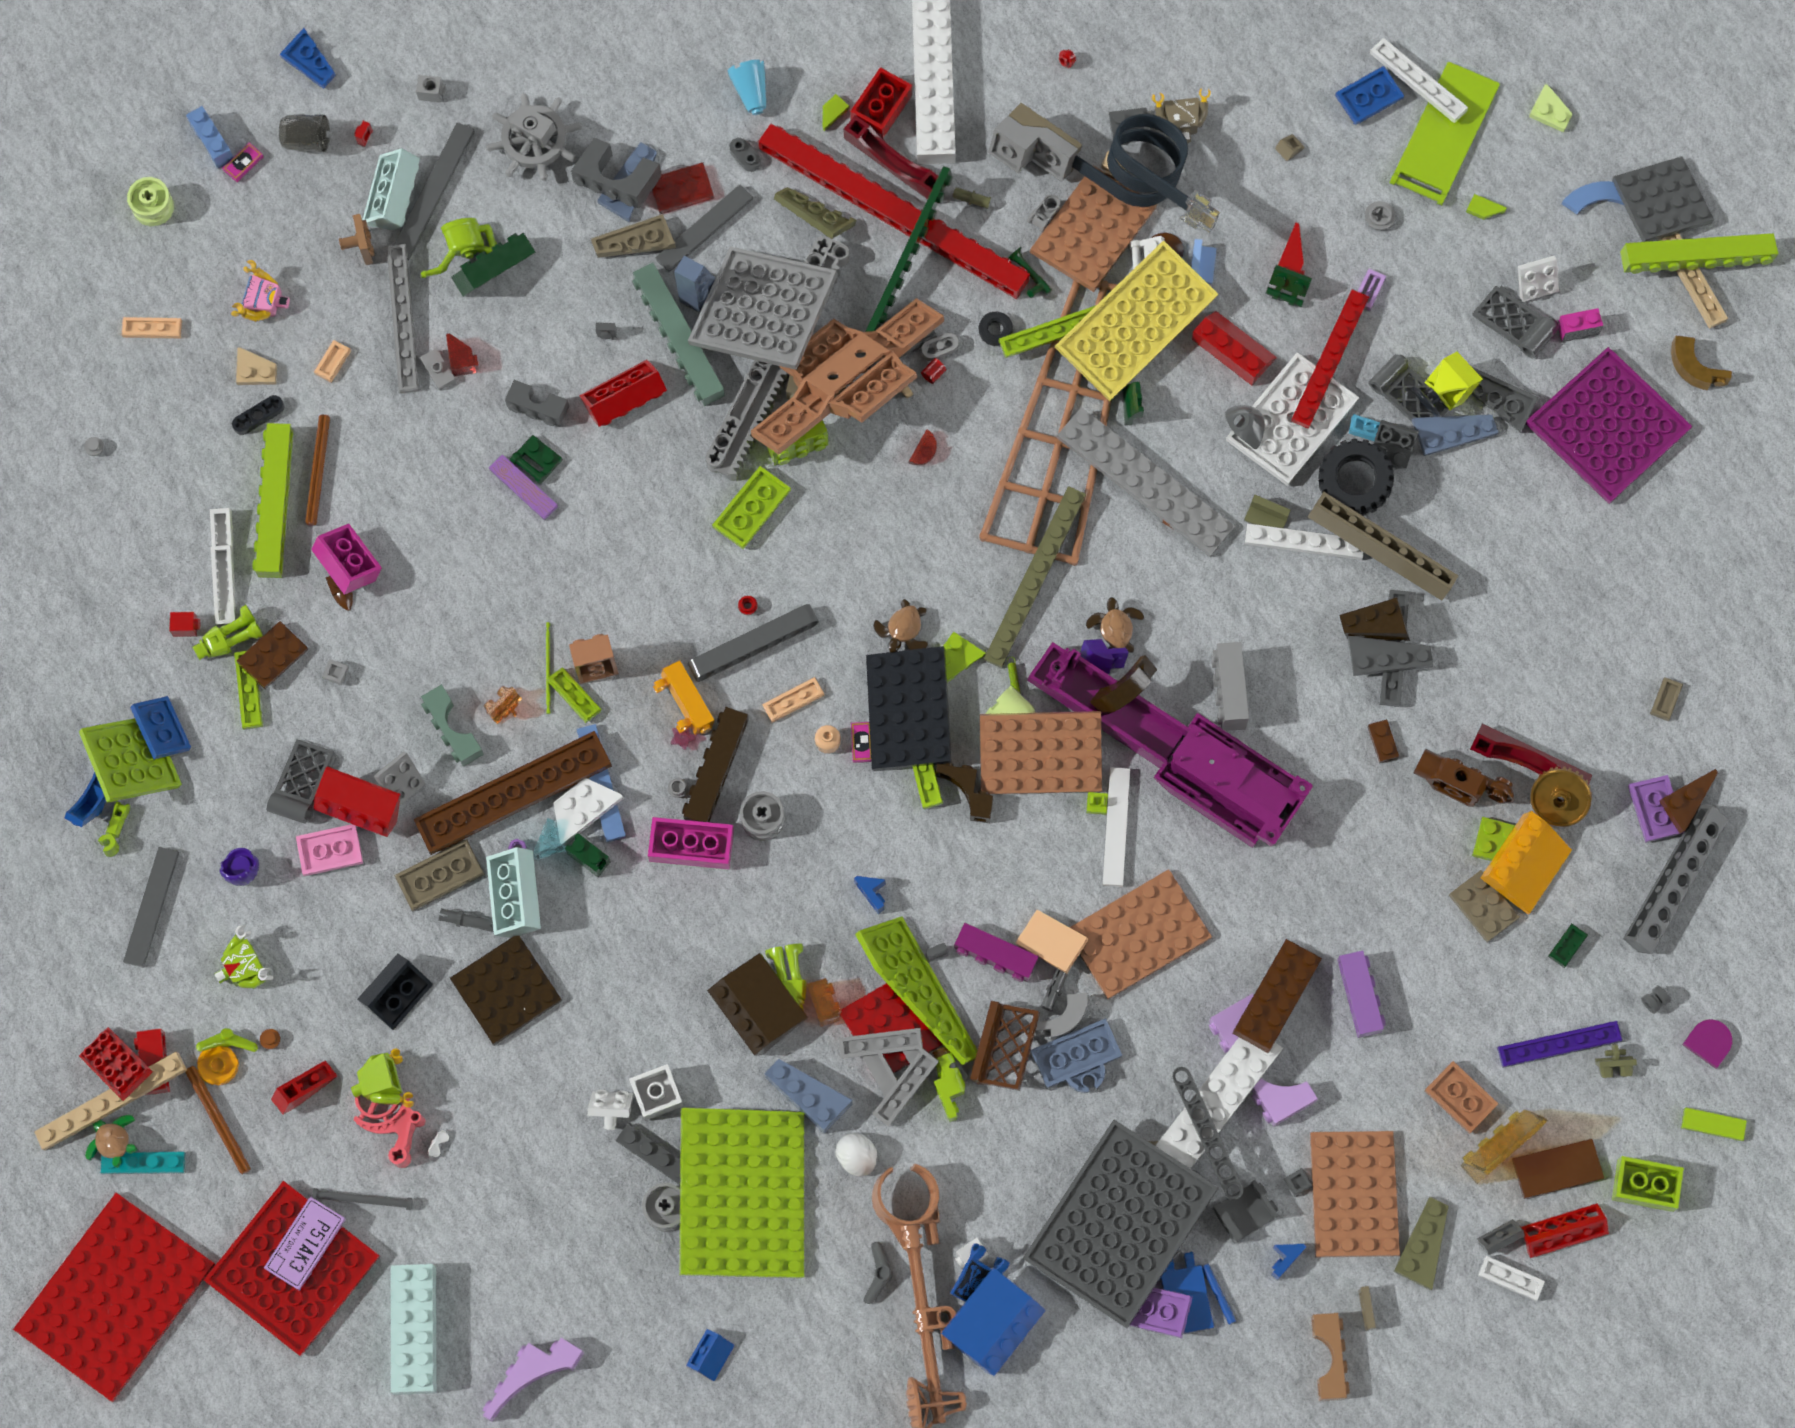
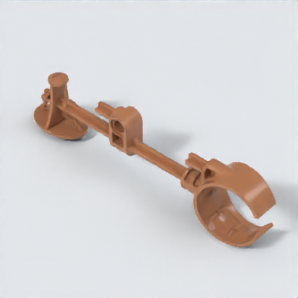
M914 1164L910 1167V1171L917 1173L925 1181L930 1197L928 1208L921 1217L913 1221H904L894 1217L885 1208L881 1199V1186L886 1177L893 1172L892 1167L882 1173L875 1182L872 1191V1204L877 1216L889 1226L903 1250L908 1253L916 1305L915 1310L912 1312L916 1315L914 1324H917L918 1328L915 1329V1332L921 1338L928 1387L913 1377H909L907 1380L906 1397L908 1401H906L907 1408H909L908 1417L911 1419L910 1425L912 1428H925L930 1408L933 1420L926 1428H931L933 1424L946 1423L945 1416L965 1411L967 1403L963 1392H942L940 1387L933 1331L940 1330L941 1333L956 1315V1312L950 1306L931 1308L928 1305L920 1250L923 1247V1244L920 1243L922 1235L919 1234L918 1230L921 1229L920 1226H924L927 1246L939 1244L936 1225L940 1223L938 1210L939 1189L932 1174L924 1167ZM942 1312L946 1313L949 1317L947 1323L942 1322L940 1319ZM941 1334L943 1350L954 1349L955 1345ZM919 1386L929 1392V1404ZM918 1392L925 1404H920ZM942 1395L958 1396V1400L944 1402ZM959 1404L960 1408L944 1413V1406ZM921 1409H925L923 1424Z

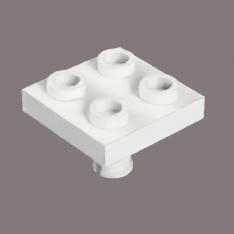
M1555 256L1518 266L1520 299L1523 302L1559 292L1558 265Z
M592 1091L588 1105V1116H604V1128L607 1130L616 1129L617 1117L629 1118L633 1093H628L627 1091Z

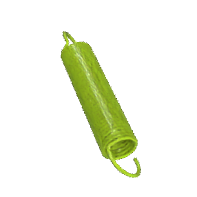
M1015 661V663L1007 665L1010 684L1021 694Z

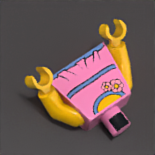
M246 261L252 268L249 269L245 266L243 270L246 273L253 272V275L249 277L242 304L235 303L232 305L233 308L238 309V311L233 310L231 312L232 316L237 317L241 315L243 318L258 322L274 317L278 307L288 309L290 298L281 296L282 291L278 282L261 268H256L255 261Z

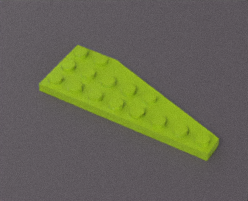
M901 916L859 930L855 936L874 970L962 1065L975 1061L978 1050L904 918Z

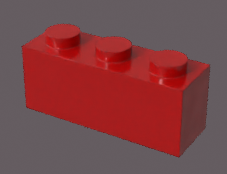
M161 1028L136 1032L137 1038H134L135 1050H138V1057L148 1067L167 1057L165 1032ZM169 1081L145 1095L170 1092Z

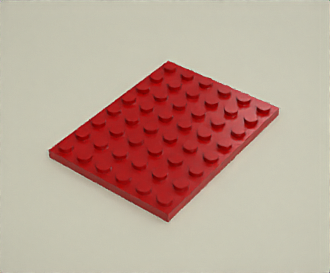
M116 1192L13 1330L108 1400L114 1402L214 1267L215 1263Z

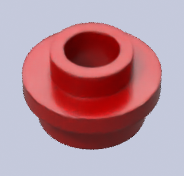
M1070 49L1059 52V62L1066 68L1072 67L1076 62L1074 53Z
M744 596L738 602V609L744 615H752L758 608L757 600L752 596ZM747 603L752 605L749 609H746L744 606Z

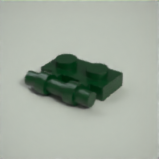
M1276 265L1269 284L1276 286V288L1268 287L1265 294L1272 296V299L1288 302L1290 306L1302 307L1304 300L1297 297L1298 295L1306 296L1312 278ZM1284 289L1292 292V295L1281 292V290Z

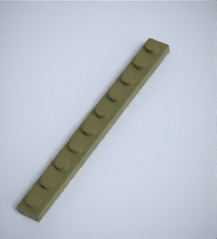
M1070 486L1067 487L994 636L984 661L1002 669L1086 497L1085 493Z

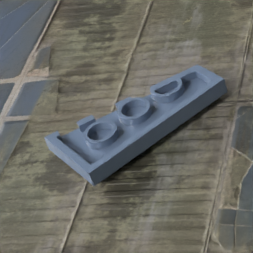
M640 142L613 180L628 177L643 157L655 161L657 151ZM601 194L597 200L598 204L630 222L635 207L627 206L621 201L612 200L608 196Z

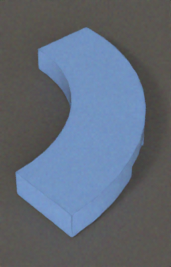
M1600 181L1584 185L1570 193L1562 201V205L1575 214H1578L1585 207L1597 201L1608 200L1609 202L1624 204L1612 181Z

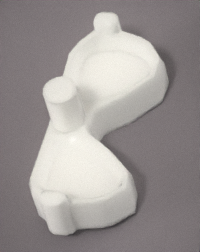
M445 1130L439 1131L435 1139L431 1140L432 1144L428 1149V1156L438 1157L440 1155L439 1144L449 1140Z

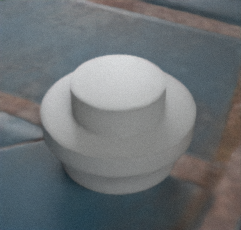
M91 437L86 440L84 449L88 455L98 456L104 450V443L98 437Z
M675 778L668 784V792L674 798H682L688 791L687 783L681 778Z

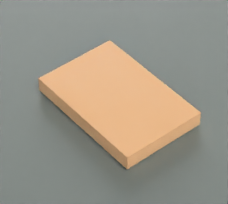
M1036 910L1017 939L1016 945L1039 956L1040 959L1067 974L1088 942V938L1043 912Z

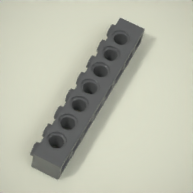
M1699 806L1625 934L1623 940L1637 952L1652 954L1656 949L1659 940L1676 914L1680 903L1686 897L1688 889L1695 881L1696 875L1704 865L1711 849L1715 846L1720 833L1724 830L1728 819L1714 806Z

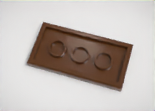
M1592 1138L1512 1159L1523 1199L1604 1179Z

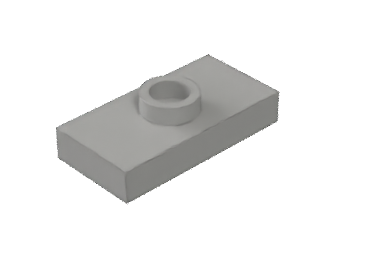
M437 348L419 357L439 391L456 382Z

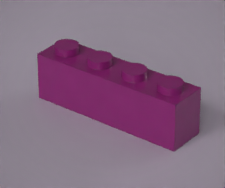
M964 923L954 944V949L957 950L958 954L965 957L970 955L979 964L986 965L987 963L994 966L993 969L1002 974L1007 972L1012 975L1013 979L1019 982H1023V980L1029 981L1039 956L967 923Z

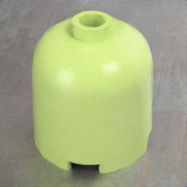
M1010 686L996 700L997 703L992 708L990 707L985 714L1036 712L1035 708L1014 687Z

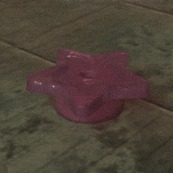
M677 728L672 729L674 737L670 742L671 745H679L683 750H686L688 744L696 740V737L689 733V729L680 734Z

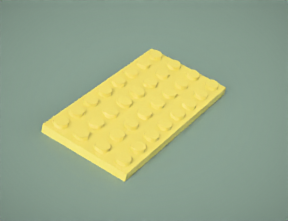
M1163 240L1055 345V348L1098 391L1111 401L1218 296V293Z

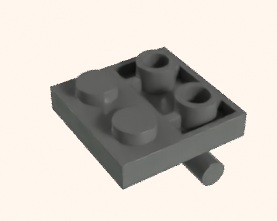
M1381 420L1374 443L1379 446L1380 450H1384L1387 453V457L1393 465L1407 468L1419 431Z

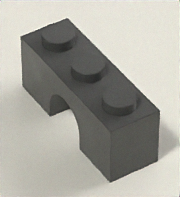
M514 380L505 398L508 409L515 413H525L527 417L534 420L537 418L541 419L549 426L557 425L560 427L569 409L568 400L549 393L548 398L543 403H533L531 401L534 394L532 386Z

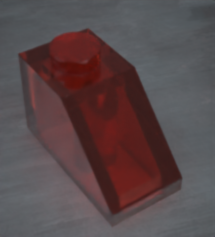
M446 334L453 376L476 373L475 366H479L477 354H473L471 347L452 334Z

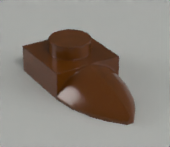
M331 576L325 577L335 601L343 609L350 611L353 603V593L349 592L344 595Z

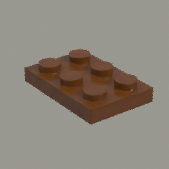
M279 621L237 659V663L258 684L266 689L307 652L308 647Z

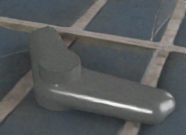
M873 1242L871 1245L876 1269L874 1272L875 1278L863 1299L866 1304H872L887 1282L893 1277V1272L890 1269L880 1242Z

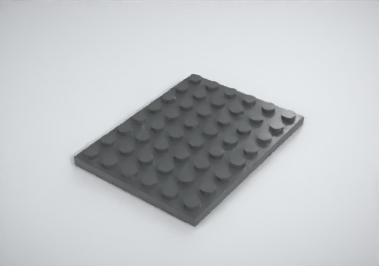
M1113 1119L1022 1259L1128 1329L1219 1187Z

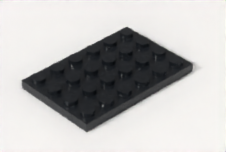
M945 647L866 655L872 770L881 771L952 763Z

